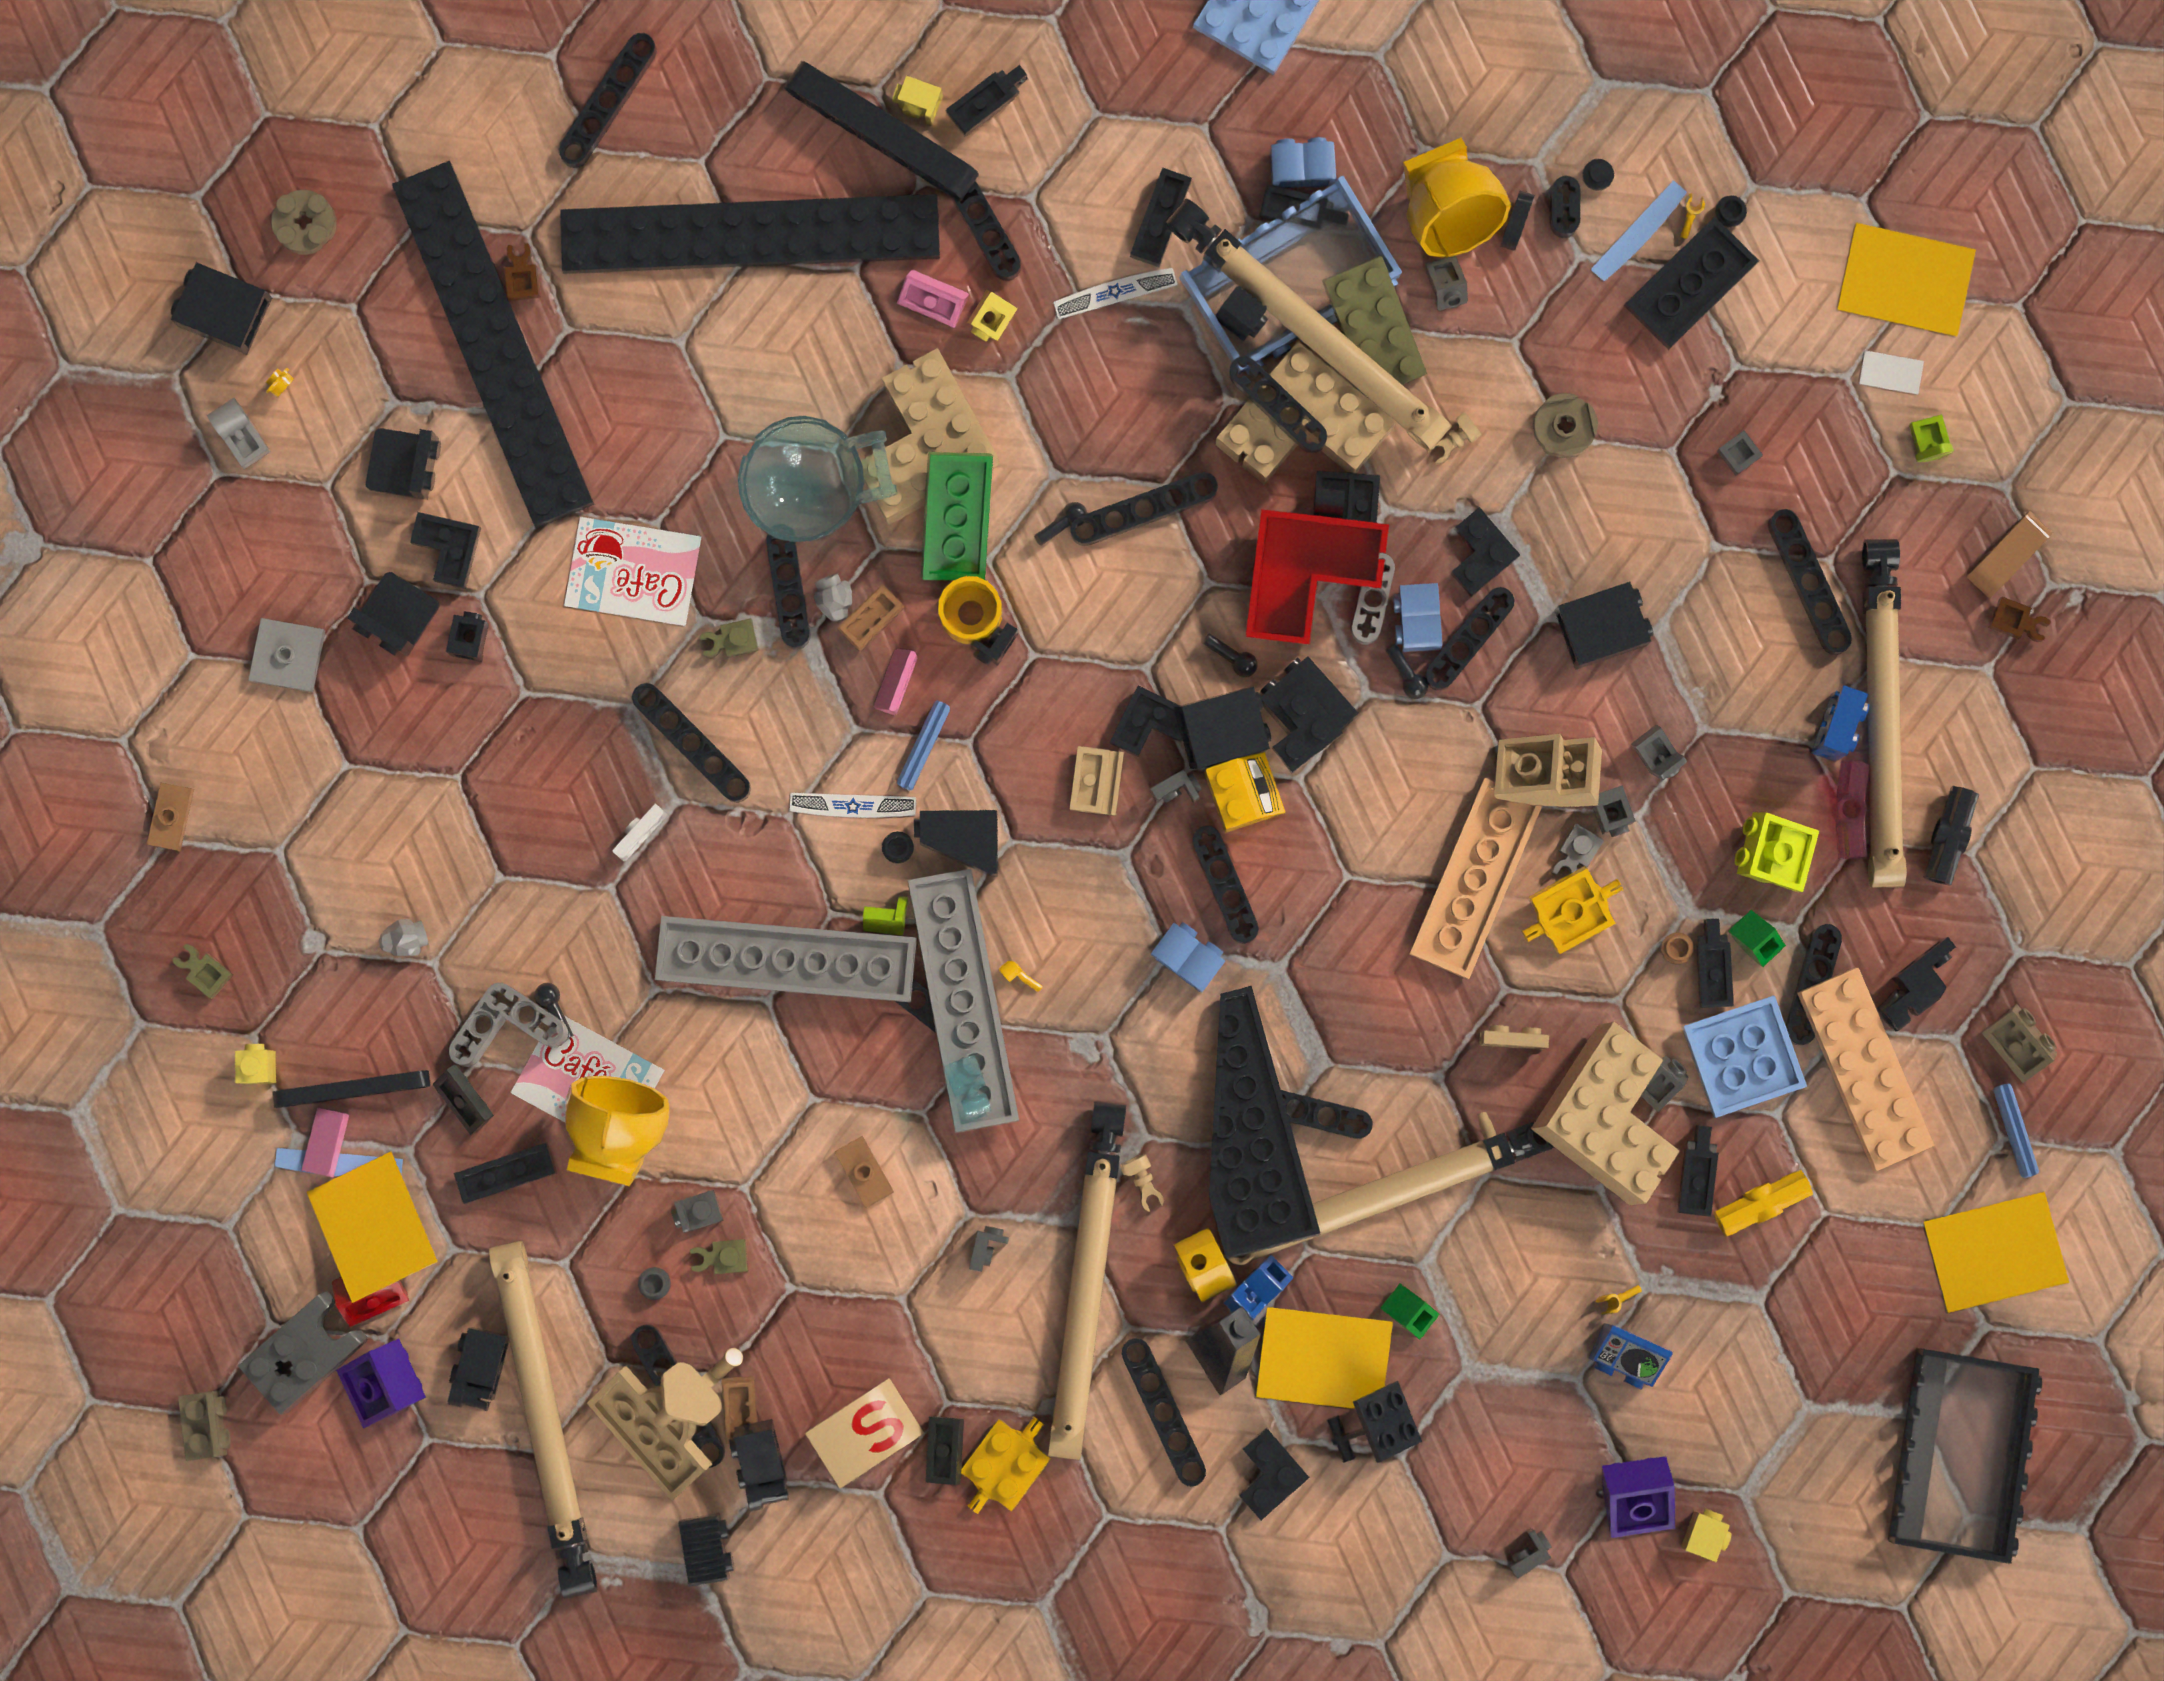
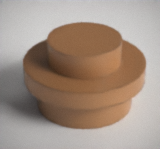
M1675 932L1665 937L1661 945V952L1669 963L1680 965L1690 960L1694 952V945L1686 934Z

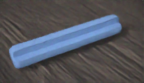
M941 701L934 702L897 780V784L900 787L910 791L914 788L950 712V706Z
M2003 1084L1996 1086L1993 1091L2020 1175L2023 1178L2037 1175L2039 1168L2012 1085Z

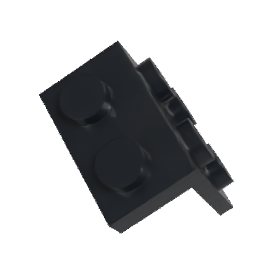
M383 428L377 429L373 439L365 483L366 487L370 491L428 500L429 491L433 490L435 484V472H433L435 460H438L440 456L441 441L430 430L420 429L419 434Z
M387 572L363 609L359 611L353 608L347 618L355 624L352 630L366 639L373 635L381 640L379 646L395 656L399 651L408 657L435 616L440 604L436 599L396 574Z

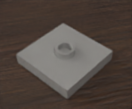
M261 618L249 681L313 693L325 630Z

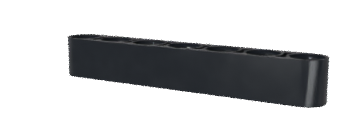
M805 61L799 63L783 86L798 101L958 201L964 198L979 176V173L962 159Z

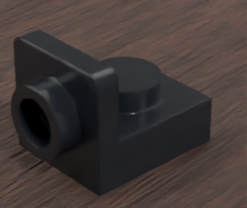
M1008 622L1003 629L998 627L988 642L992 645L990 649L977 640H973L970 644L971 649L975 651L973 656L986 665H989L991 662L999 665L1018 636V629Z

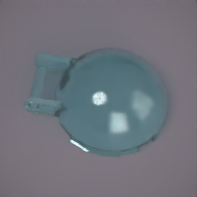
M809 416L787 417L772 423L758 433L755 437L757 441L753 444L747 456L743 455L738 474L739 495L744 510L752 522L774 538L798 543L817 541L832 535L847 523L859 504L898 494L897 487L892 484L884 445V442L887 440L885 431H874L848 438L843 431L826 420ZM872 445L880 487L863 490V466L857 449Z

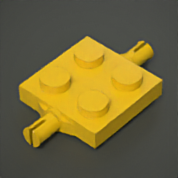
M1584 866L1529 896L1536 911L1538 922L1521 932L1528 943L1538 936L1545 934L1551 940L1556 952L1562 954L1616 924L1609 911L1607 899L1623 891V887L1618 879L1600 887L1594 882L1588 868Z
M1032 1417L1023 1432L1012 1429L1001 1419H998L961 1469V1473L973 1481L979 1490L967 1505L970 1509L974 1508L973 1511L979 1514V1511L989 1498L999 1501L1010 1511H1013L1051 1460L1033 1441L1036 1434L1044 1426L1041 1421L1037 1423L1038 1419L1036 1417Z

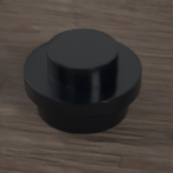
M1593 159L1585 165L1582 178L1590 189L1596 191L1604 190L1611 185L1614 179V169L1606 160Z
M1725 196L1719 200L1715 207L1716 218L1726 227L1740 225L1747 215L1746 204L1737 196Z
M896 831L885 837L882 843V852L888 861L900 864L911 858L914 852V844L909 835Z

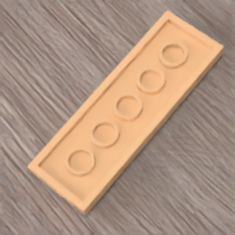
M1484 778L1409 953V955L1467 980L1472 974L1542 808V805L1524 804L1496 798L1494 796L1495 782Z
M1859 968L1850 969L1798 992L1797 994L1872 1170L1879 1171L1933 1147L1934 1143Z

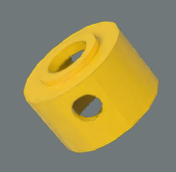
M964 576L952 581L943 590L939 599L938 614L944 631L953 640L963 644H971L973 640L982 643L989 640L994 631L1000 626L1002 621V603L997 590L988 581L975 576ZM976 602L982 607L983 618L978 624L966 625L960 620L959 610L964 603Z
M1209 1228L1174 1244L1178 1254L1176 1259L1192 1291H1196L1201 1302L1237 1285ZM1200 1264L1206 1265L1202 1270L1195 1269Z

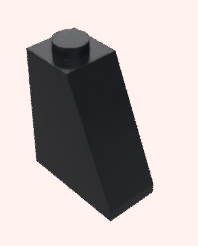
M997 810L920 811V819H914V838H920L921 846L988 876L998 877Z
M1242 1306L1210 1323L1185 1341L1218 1394L1222 1395L1246 1379L1260 1333Z

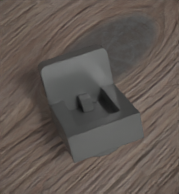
M1655 725L1631 743L1649 773L1660 780L1673 777L1680 771V767L1687 762L1685 757L1675 750L1662 728L1658 725Z

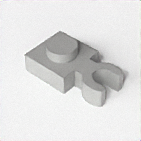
M1575 824L1558 851L1565 855L1566 858L1554 865L1552 874L1556 875L1562 867L1568 868L1570 874L1577 871L1578 864L1582 867H1588L1604 840L1582 826Z

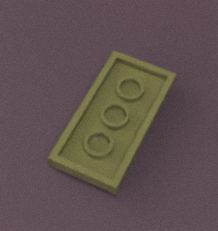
M1377 256L1322 280L1343 335L1402 385L1427 374L1382 256Z

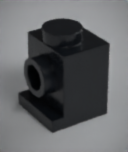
M464 611L463 616L453 615L446 652L450 656L478 662L483 661V650L489 626L485 620H482L483 615ZM471 631L475 632V639L472 642H466L465 635Z

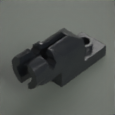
M1949 937L1939 940L1892 977V980L1900 990L1896 988L1877 1007V1010L1893 1031L1897 1032L1911 1022L1908 1010L1912 1015L1918 1016L1940 1000L1945 992L1946 985L1931 966L1934 965L1937 969L1952 958L1949 952L1956 948V946Z

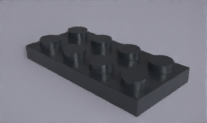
M1714 217L1625 303L1624 307L1669 350L1758 264L1759 260Z

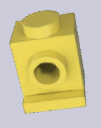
M906 76L903 85L897 84L892 102L898 103L902 112L910 117L920 118V115L924 116L926 124L932 126L943 98L942 88Z
M985 290L984 296L967 323L974 326L971 333L987 342L989 337L998 341L1018 308L993 292ZM991 311L994 315L993 321L985 323L983 316L986 312Z

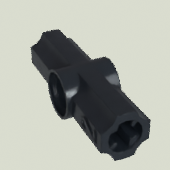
M1951 786L1942 817L1936 822L1932 833L1931 844L1933 847L1923 878L1938 884L1952 885L1960 856L1965 852L1971 837L1972 827L1969 826L1979 797L1978 793L1964 787Z

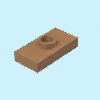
M882 584L837 629L861 652L905 609V606Z
M160 782L147 845L181 852L194 789Z
M863 1136L835 1151L838 1160L865 1208L894 1193Z
M754 1376L722 1378L721 1380L725 1444H729V1439H734V1427L757 1422Z

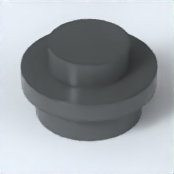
M652 1267L646 1269L640 1275L638 1287L644 1297L657 1300L667 1295L671 1287V1280L665 1270Z

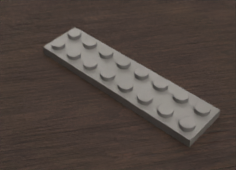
M967 869L908 880L954 1131L959 1133L1018 1122L1019 1116L972 871Z
M661 916L655 980L911 1002L917 938Z

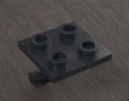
M1398 1381L1353 1401L1363 1428L1346 1433L1339 1415L1326 1420L1334 1437L1331 1439L1332 1444L1337 1445L1343 1463L1356 1458L1349 1440L1363 1435L1367 1437L1376 1463L1382 1462L1422 1442Z

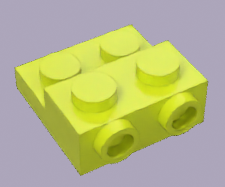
M1753 812L1752 817H1748L1743 825V834L1746 835L1744 847H1741L1735 855V865L1738 866L1736 874L1763 883H1771L1795 892H1803L1819 830L1767 812Z

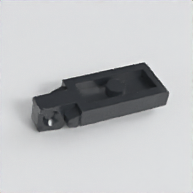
M1020 65L1007 75L1003 70L998 73L994 72L946 109L947 115L965 137L1020 94L1017 88L1028 80L1027 73Z
M1267 185L1259 217L1273 221L1279 219L1284 222L1309 227L1319 232H1328L1330 226L1346 229L1349 213L1333 210L1334 203L1329 202L1327 198H1321L1296 215L1284 220L1282 213L1285 210L1294 206L1298 212L1300 204L1309 201L1311 194ZM1315 204H1320L1316 221L1295 217Z
M1719 918L1704 919V936H1697L1698 944H1696L1700 1008L1733 1007L1731 944L1728 942L1727 935H1720Z
M1696 1125L1694 1141H1687L1686 1148L1684 1149L1677 1213L1708 1217L1712 1215L1719 1154L1716 1152L1717 1144L1710 1143L1712 1127Z

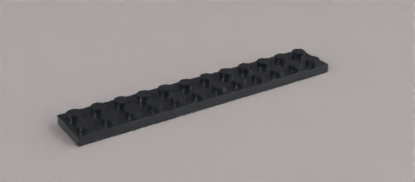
M446 161L393 183L392 187L534 527L536 529L595 505L451 161Z
M937 194L560 209L563 274L940 259Z

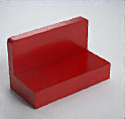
M342 1277L332 1281L336 1307L349 1327L409 1301L408 1293L400 1280L354 1303L351 1302Z

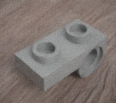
M235 398L207 415L209 421L222 439H224L242 468L246 469L271 452Z

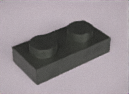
M456 1064L448 1068L432 1084L470 1135L480 1130L494 1116L486 1102L481 1099Z
M929 1417L925 1483L960 1485L964 1419Z

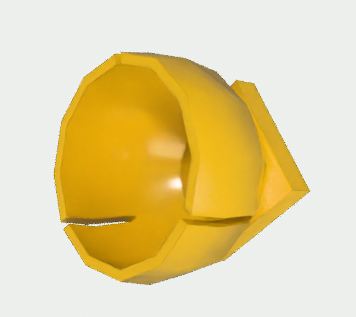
M1462 137L1403 162L1407 198L1409 200L1406 217L1413 236L1427 255L1441 258L1446 256L1448 258L1469 252L1491 239L1506 222L1511 208L1506 190L1488 167L1468 161L1467 146Z
M587 1076L571 1083L566 1096L565 1122L566 1129L576 1149L569 1158L567 1171L630 1186L643 1165L645 1155L661 1143L669 1119V1101L667 1097L653 1087L631 1079L618 1077Z

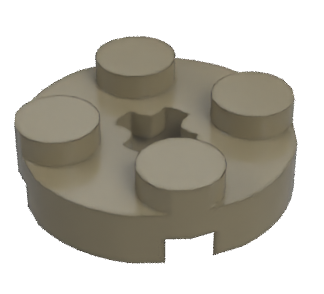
M297 190L288 195H282L277 200L276 207L272 213L271 223L275 236L282 245L297 254L306 255L320 251L329 239L331 241L336 232L337 220L334 210L324 196L314 191ZM302 215L312 219V223L307 224L304 230H301L300 225L296 224L297 219H300Z
M1561 393L1548 398L1538 409L1533 421L1534 436L1538 444L1543 448V451L1550 456L1560 458L1575 457L1583 453L1592 444L1598 430V420L1593 407L1588 402L1586 403L1578 398L1577 395L1571 393ZM1561 418H1566L1567 422H1573L1574 427L1570 428L1568 434L1557 428V425L1561 423Z

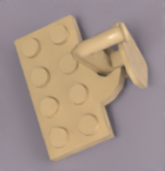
M736 1348L728 1349L724 1357L702 1377L691 1365L682 1362L677 1363L661 1376V1386H655L649 1390L625 1366L587 1404L673 1501L712 1465L691 1438L696 1432V1425L704 1426L720 1413L721 1401L712 1387L734 1367L742 1363L743 1355Z

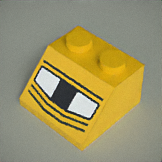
M1265 752L1233 759L1205 769L1204 774L1225 833L1285 813Z

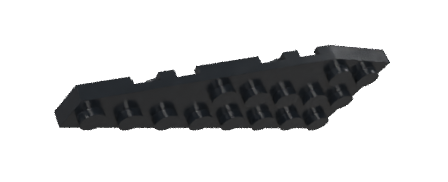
M1252 986L1220 994L1209 1200L1226 1260L1321 1234Z

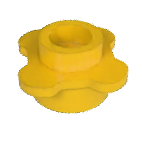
M277 368L265 382L270 386L266 390L268 394L271 391L275 396L279 397L294 380L287 373L289 371L288 368L283 372Z

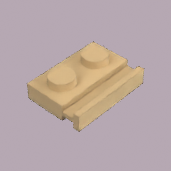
M1078 746L1070 811L1116 816L1124 752Z
M1490 1025L1489 1031L1480 1033L1479 1046L1544 1050L1549 1048V1035L1541 1034V1028L1522 1027V1033L1509 1032V1026Z

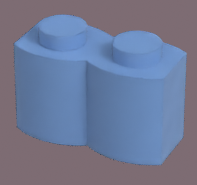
M1323 137L1310 138L1307 143H1295V140L1290 138L1276 141V144H1272L1270 148L1271 184L1285 189L1328 187L1335 184L1334 142H1329Z
M1438 583L1400 585L1399 594H1393L1394 613H1400L1401 625H1395L1396 644H1402L1403 652L1441 650L1442 630Z
M1184 922L1180 926L1173 923L1150 955L1202 993L1224 964L1225 960L1221 958L1224 952L1209 941L1206 945L1195 939L1198 933Z

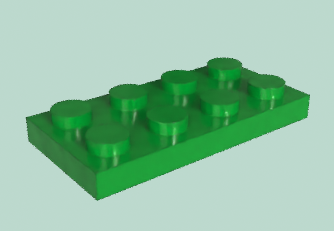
M928 452L920 574L922 580H956L964 576H975L985 580L993 455L991 453Z

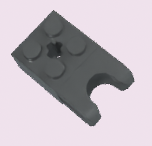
M328 1291L320 1293L238 1365L280 1415L289 1413L367 1342L368 1337L362 1330L350 1331L340 1339H333L326 1334L323 1327L324 1318L335 1304L334 1298ZM283 1362L292 1363L293 1366L290 1368L292 1374H284L282 1370Z

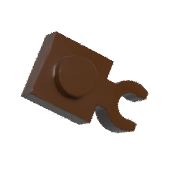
M524 243L525 252L522 256H515L513 246H507V255L513 263L512 267H504L507 298L509 301L541 298L538 267L536 264L528 265L532 258V249L528 243Z
M2001 597L1998 600L1988 628L2016 639L2021 638L2023 632H2026L2032 641L2042 642L2045 636L2038 634L2035 627L2037 624L2047 627L2051 621L2043 616L2029 617L2032 610L2031 607Z

